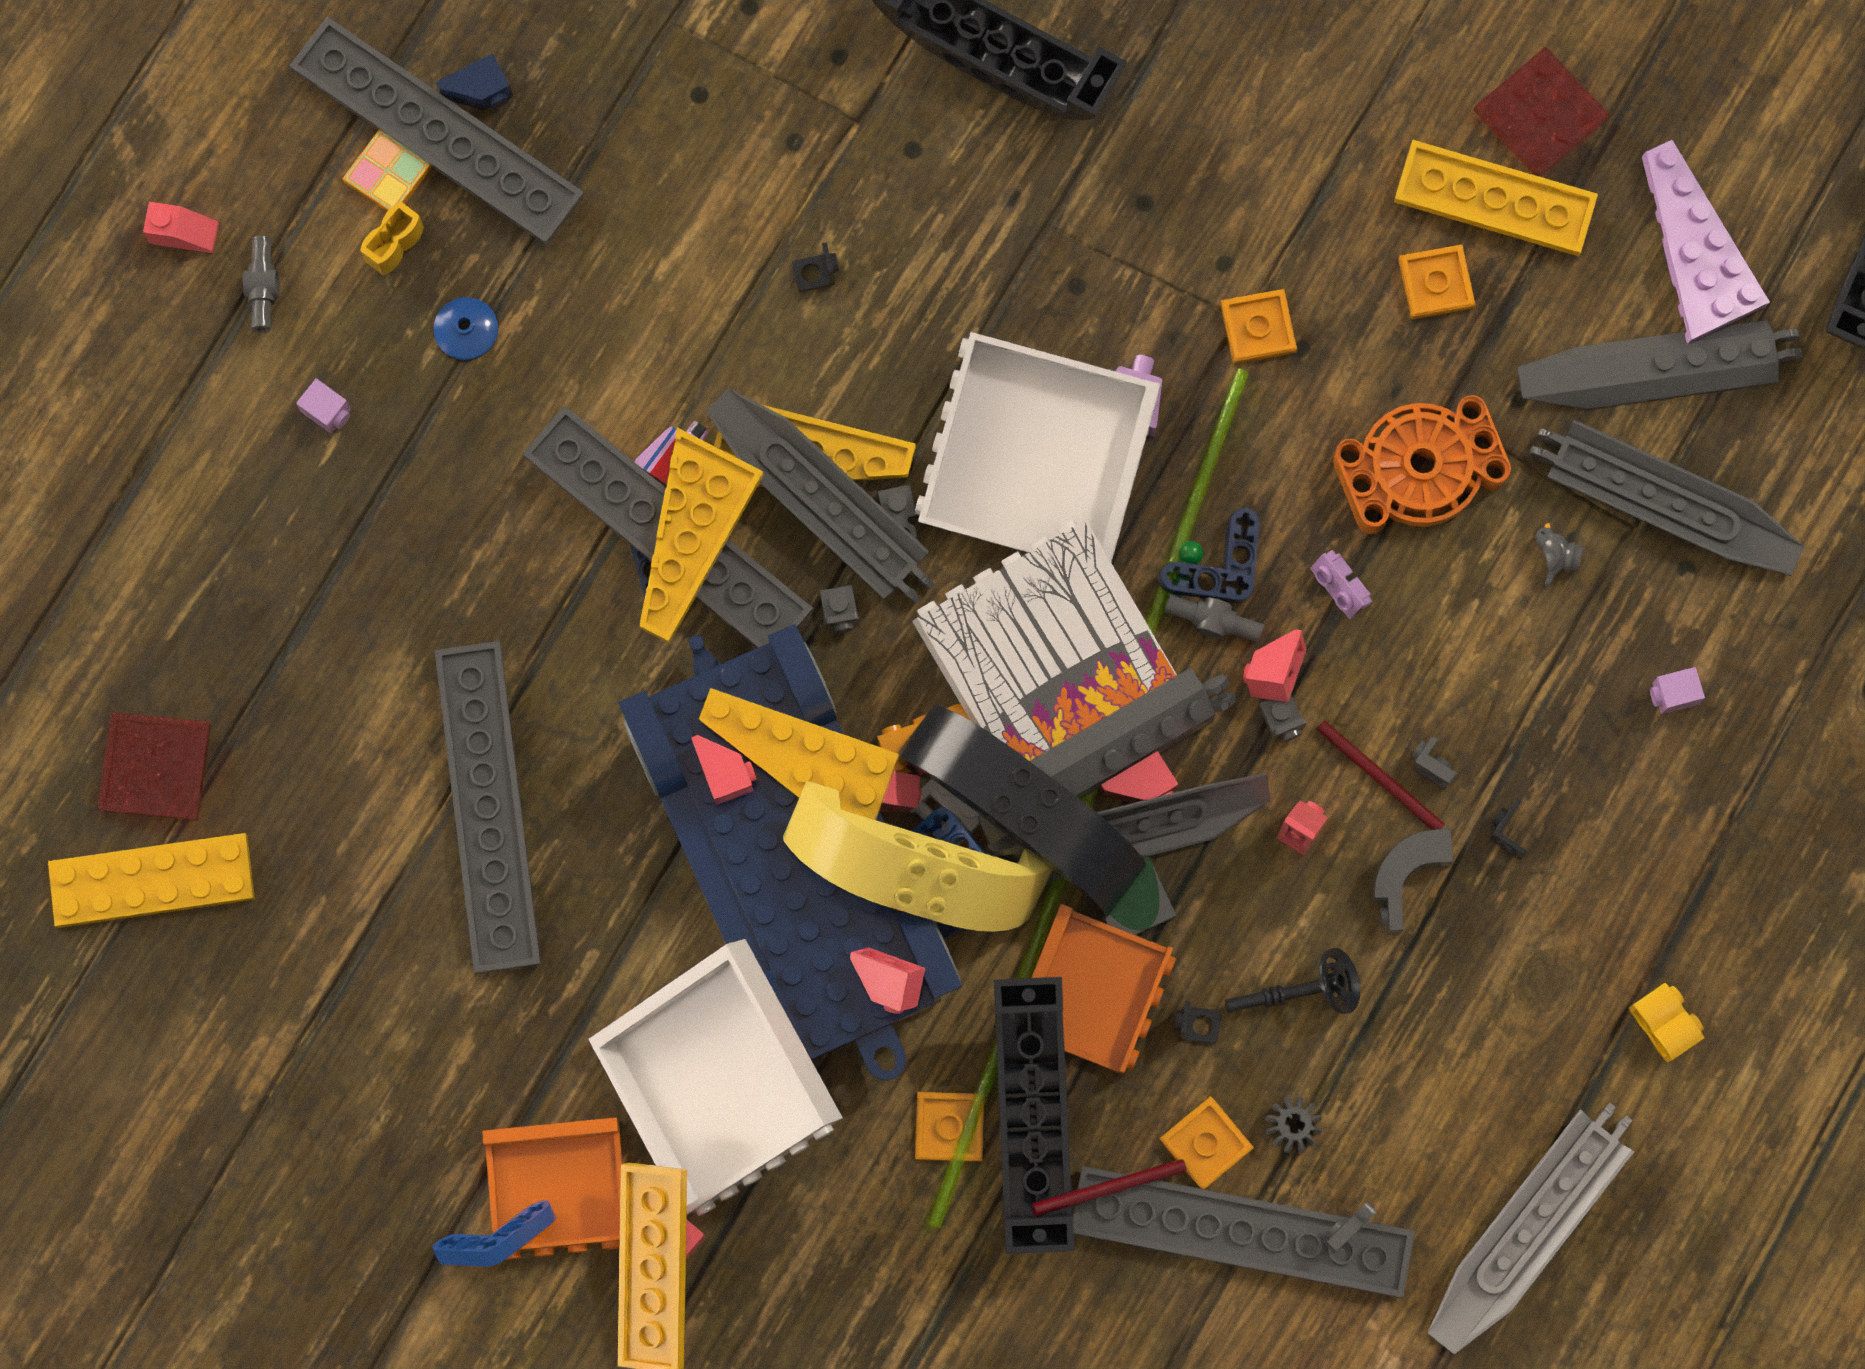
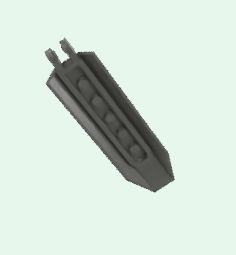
M1765 320L1725 326L1689 344L1686 342V332L1575 347L1517 367L1522 399L1588 410L1778 383L1779 363L1800 359L1803 357V352L1801 348L1777 352L1775 343L1794 341L1800 338L1799 331L1797 329H1790L1773 333L1768 321Z
M730 388L706 411L736 458L762 470L764 476L760 483L883 599L898 588L917 605L921 600L919 594L903 582L910 573L925 588L931 590L935 586V583L917 567L929 551L786 417Z
M1573 420L1566 437L1546 429H1540L1537 435L1539 439L1552 446L1561 447L1557 455L1533 446L1530 450L1529 455L1542 463L1552 465L1547 476L1548 478L1728 560L1789 576L1792 575L1804 546L1753 500L1576 420Z
M1189 668L1030 760V762L1076 797L1082 799L1101 788V784L1157 751L1161 753L1214 722L1215 712L1228 709V707L1236 702V698L1233 692L1227 691L1209 700V695H1216L1229 686L1227 676L1219 675L1201 683L1194 671ZM981 815L977 817L990 845L1008 837Z
M1263 773L1207 784L1097 813L1112 825L1143 858L1217 838L1271 801L1268 775ZM1008 838L992 845L989 843L987 845L989 855L1017 864L1024 851L1022 846ZM1052 870L1047 882L1063 877Z

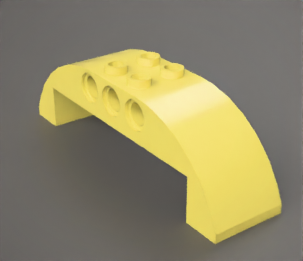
M806 781L783 835V841L804 864L829 882L852 894L943 924L976 931H1005L1019 927L1028 921L1052 872L1051 868L1026 849H1024L1017 864L843 811L840 806L838 790L810 781Z

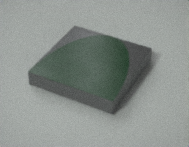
M1149 856L1143 858L1147 865L1108 917L1103 916L1106 924L1133 935H1138L1177 916Z

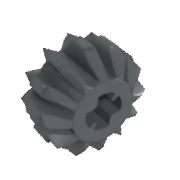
M1285 1097L1283 1099L1285 1110L1276 1103L1272 1106L1273 1112L1279 1117L1267 1115L1265 1119L1266 1122L1276 1125L1267 1129L1266 1135L1278 1134L1279 1136L1272 1145L1277 1147L1282 1141L1286 1142L1284 1152L1287 1154L1291 1152L1293 1144H1295L1299 1154L1305 1151L1303 1141L1308 1146L1313 1147L1316 1141L1310 1134H1322L1321 1128L1312 1126V1124L1322 1120L1321 1115L1310 1117L1309 1113L1314 1110L1315 1105L1311 1103L1305 1110L1302 1109V1097L1297 1098L1295 1107H1292L1290 1098ZM1292 1117L1298 1118L1297 1124L1302 1126V1131L1298 1129L1295 1133H1291L1290 1126L1285 1125V1120L1290 1122Z

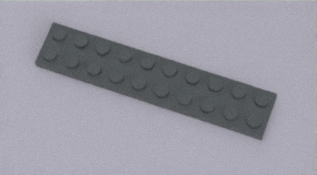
M329 17L324 20L289 65L291 71L377 130L380 129L428 162L438 172L546 246L585 196L584 192Z
M564 406L522 453L523 457L652 562L665 487L569 408ZM729 539L695 597L756 648L769 643L768 635L796 624L799 629L814 611L813 607Z
M500 641L435 650L474 973L477 975L541 965L501 643Z
M1082 1166L1078 1190L1123 1177L1127 1174ZM1158 1180L1074 1206L1073 1212L1075 1235L1397 1298H1403L1415 1232L1414 1230L1367 1221L1333 1254L1324 1245L1330 1239L1326 1232L1339 1219L1345 1224L1350 1218Z

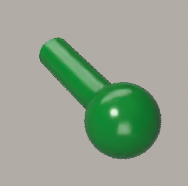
M1195 541L1182 543L1177 553L1180 562L1196 565L1202 561L1204 555L1201 545ZM1175 575L1172 585H1175L1180 580L1188 581L1189 576L1181 578Z

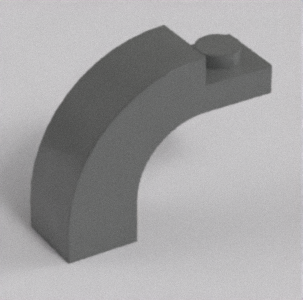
M1451 829L1428 830L1412 835L1392 849L1383 861L1373 883L1372 903L1385 902V906L1380 907L1381 927L1386 926L1387 935H1400L1404 930L1401 896L1405 879L1417 870L1449 867L1453 862Z

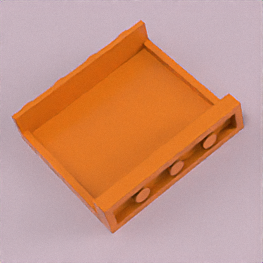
M1060 904L1032 978L1062 977L1065 1052L1124 1075L1126 1068L1133 1070L1140 1051L1134 1049L1138 1037L1145 1039L1152 1020L1146 1018L1150 1006L1157 1008L1164 989L1158 987L1162 975L1170 976L1176 960L1175 957L1170 956L1173 948L1158 945L1073 911V908Z
M617 1117L482 1131L483 1144L486 1146L492 1234L525 1208L540 1201H549L556 1216L555 1221L505 1260L521 1258V1252L534 1251V1256L539 1257L555 1255L554 1249L568 1248V1253L587 1252L588 1245L601 1244L602 1250L620 1248V1186L623 1159L620 1123Z

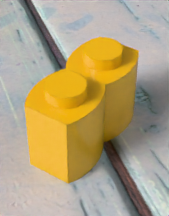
M402 202L391 207L385 214L381 226L371 231L362 243L360 251L365 262L383 276L393 271L400 263L403 251L413 247L423 233L424 226L420 216Z
M1664 983L1631 1005L1629 1010L1649 1036L1657 1051L1668 1063L1704 1039L1701 1032L1704 1030V1027L1696 1015L1693 1013L1689 1015L1682 1006L1684 999L1678 989L1674 986L1669 987Z

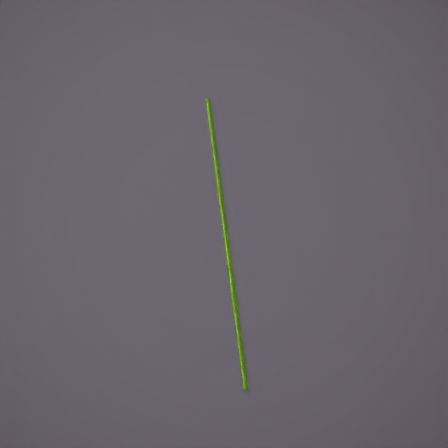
M1236 369L1166 565L1171 562H1181L1180 548L1186 541H1189L1249 374L1243 369ZM1175 570L1167 575V578L1172 579V584L1176 576ZM1158 585L1146 618V623L1153 635H1155L1169 595L1160 585ZM1099 789L1081 800L1092 808ZM1064 878L1051 881L1016 979L1031 978L1066 882ZM996 1036L928 1225L935 1228H941L997 1073Z

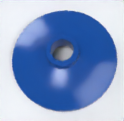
M470 297L452 300L443 306L436 316L434 322L436 342L440 349L452 358L458 360L479 358L492 348L497 339V318L492 309L481 300ZM462 321H469L470 327L466 330H461L459 324Z

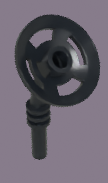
M1331 948L1326 950L1321 956L1319 980L1283 988L1281 985H1277L1276 989L1274 986H1271L1269 990L1262 988V991L1259 993L1225 999V1006L1227 1012L1262 1005L1269 1008L1271 1004L1277 1006L1279 1002L1280 1005H1283L1286 1000L1323 992L1326 1000L1335 1011L1340 1014H1348L1353 1012L1358 1006L1360 982L1356 968L1349 956L1339 948ZM1328 958H1333L1336 960L1335 963L1331 962L1326 964V960ZM1341 1001L1345 1002L1343 1006H1339L1335 1003Z

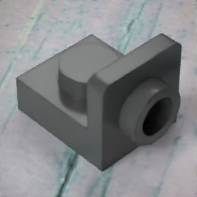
M852 585L820 591L827 631L834 630V633L841 634L854 630L853 626L859 625V618Z
M1292 695L1289 702L1266 700L1259 703L1258 706L1274 741L1283 738L1284 742H1288L1302 735L1301 730L1305 728L1307 722L1304 717H1301Z
M1432 735L1428 743L1421 740L1411 757L1416 759L1412 769L1445 790L1456 772L1451 769L1452 765L1439 756L1433 758L1428 755L1438 740Z

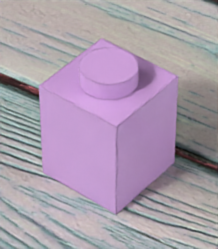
M317 378L296 403L304 415L330 434L336 428H342L350 417L349 411L351 408L347 400Z
M1696 667L1658 676L1652 683L1653 687L1650 688L1652 702L1655 707L1659 706L1661 714L1700 705L1705 699Z

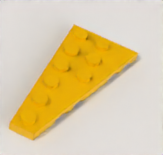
M765 406L786 417L853 481L907 478L916 449L915 443ZM718 430L714 446L736 457Z
M678 427L658 525L655 551L651 562V572L640 620V629L670 644L764 476L762 470Z
M712 688L709 690L699 717L703 724L748 757L798 798H800L806 781H810L838 790L841 810L877 820L900 756L898 753Z

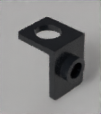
M827 242L822 243V255L792 262L799 292L835 285L834 273L839 272L836 254H829ZM808 265L818 267L820 277L814 282L804 280L801 275L804 267Z
M1517 798L1509 811L1502 808L1492 822L1497 828L1489 840L1518 860H1522L1527 851L1500 833L1521 802Z
M1185 1001L1183 1010H1176L1174 1029L1180 1030V1040L1216 1044L1218 1041L1221 1012L1190 1007V1002ZM1199 1016L1208 1017L1212 1022V1030L1207 1035H1199L1193 1029V1021Z

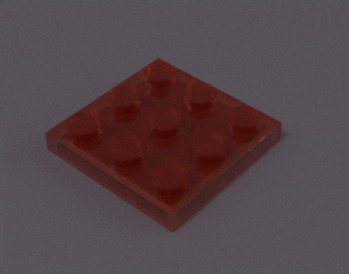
M1544 47L1474 107L1476 114L1535 176L1539 177L1543 176L1610 118V114L1547 47Z
M111 712L98 810L100 812L198 821L211 723Z

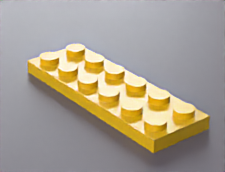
M1412 140L1394 202L1579 257L1598 194Z
M246 833L48 861L54 925L57 928L255 900L248 835Z
M636 1163L621 1164L618 1366L635 1369H684L687 1169Z

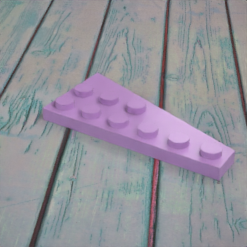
M1673 140L1646 151L1642 156L1650 193L1654 194L1657 206L1655 214L1657 222L1661 223L1664 235L1662 243L1672 284L1677 289L1680 302L1678 309L1680 317L1684 318L1687 331L1685 338L1687 344L1766 307L1770 301Z

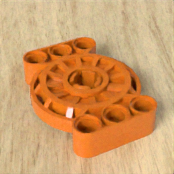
M1474 395L1462 398L1455 413L1434 404L1414 403L1400 406L1386 413L1373 425L1365 438L1364 444L1355 439H1345L1340 442L1333 458L1335 470L1360 530L1367 534H1377L1384 528L1388 517L1410 526L1428 527L1445 523L1458 516L1470 505L1480 485L1486 490H1498L1504 486L1511 471L1510 462L1483 399ZM1473 408L1478 413V418L1468 419L1463 415L1462 410ZM1385 424L1386 428L1380 436L1373 437L1376 431ZM1483 437L1489 441L1490 447L1488 449H1481L1476 446L1474 439ZM1351 451L1357 456V461L1347 463L1342 459L1341 453ZM1417 453L1418 457H1425L1430 462L1434 461L1433 470L1428 473H1420L1414 470L1410 461L1414 454ZM1488 467H1497L1502 472V477L1498 479L1491 478L1487 474L1486 469ZM1359 480L1364 481L1369 486V491L1360 493L1354 489L1352 483ZM1463 493H1470L1468 498L1463 503L1458 505V501L1462 497ZM1368 510H1374L1380 514L1381 520L1375 523L1370 522L1366 519L1364 513ZM1445 511H1449L1448 513H1446V514H1444V515L1435 516V515H1439V514H1441V513H1443V512H1445Z

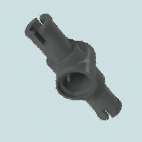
M268 236L252 237V263L249 264L248 270L243 272L244 297L252 305L251 329L255 333H268L271 331V306L274 304V298H279L280 293L279 275L271 261V240Z
M1170 594L1164 613L1191 621V625L1196 626L1195 630L1198 633L1217 639H1222L1224 635L1229 636L1231 634L1258 642L1264 626L1263 623L1237 616V612L1232 611V605L1215 598H1204V601L1199 600L1197 603Z

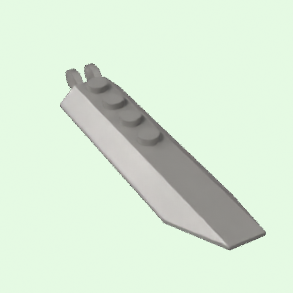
M1610 1102L1595 1121H1591L1581 1109L1578 1111L1457 1267L1427 1332L1453 1354H1456L1512 1311L1634 1153L1632 1149L1618 1141L1632 1122V1119L1628 1116L1622 1118L1612 1134H1609L1601 1127L1612 1116L1616 1108Z

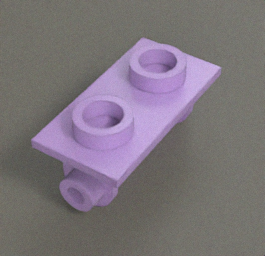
M1333 550L1327 554L1324 553L1310 568L1317 581L1325 587L1335 600L1338 608L1349 619L1353 618L1361 608L1364 609L1373 602L1370 598L1371 593L1365 588L1358 577L1350 582L1346 580V577L1353 571L1343 560L1340 553L1335 554Z

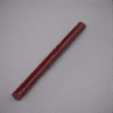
M1326 720L1318 726L1316 730L1431 830L1441 829L1445 823Z
M1183 1159L1035 1202L1031 1204L1032 1212L1035 1217L1184 1173L1186 1172V1164Z

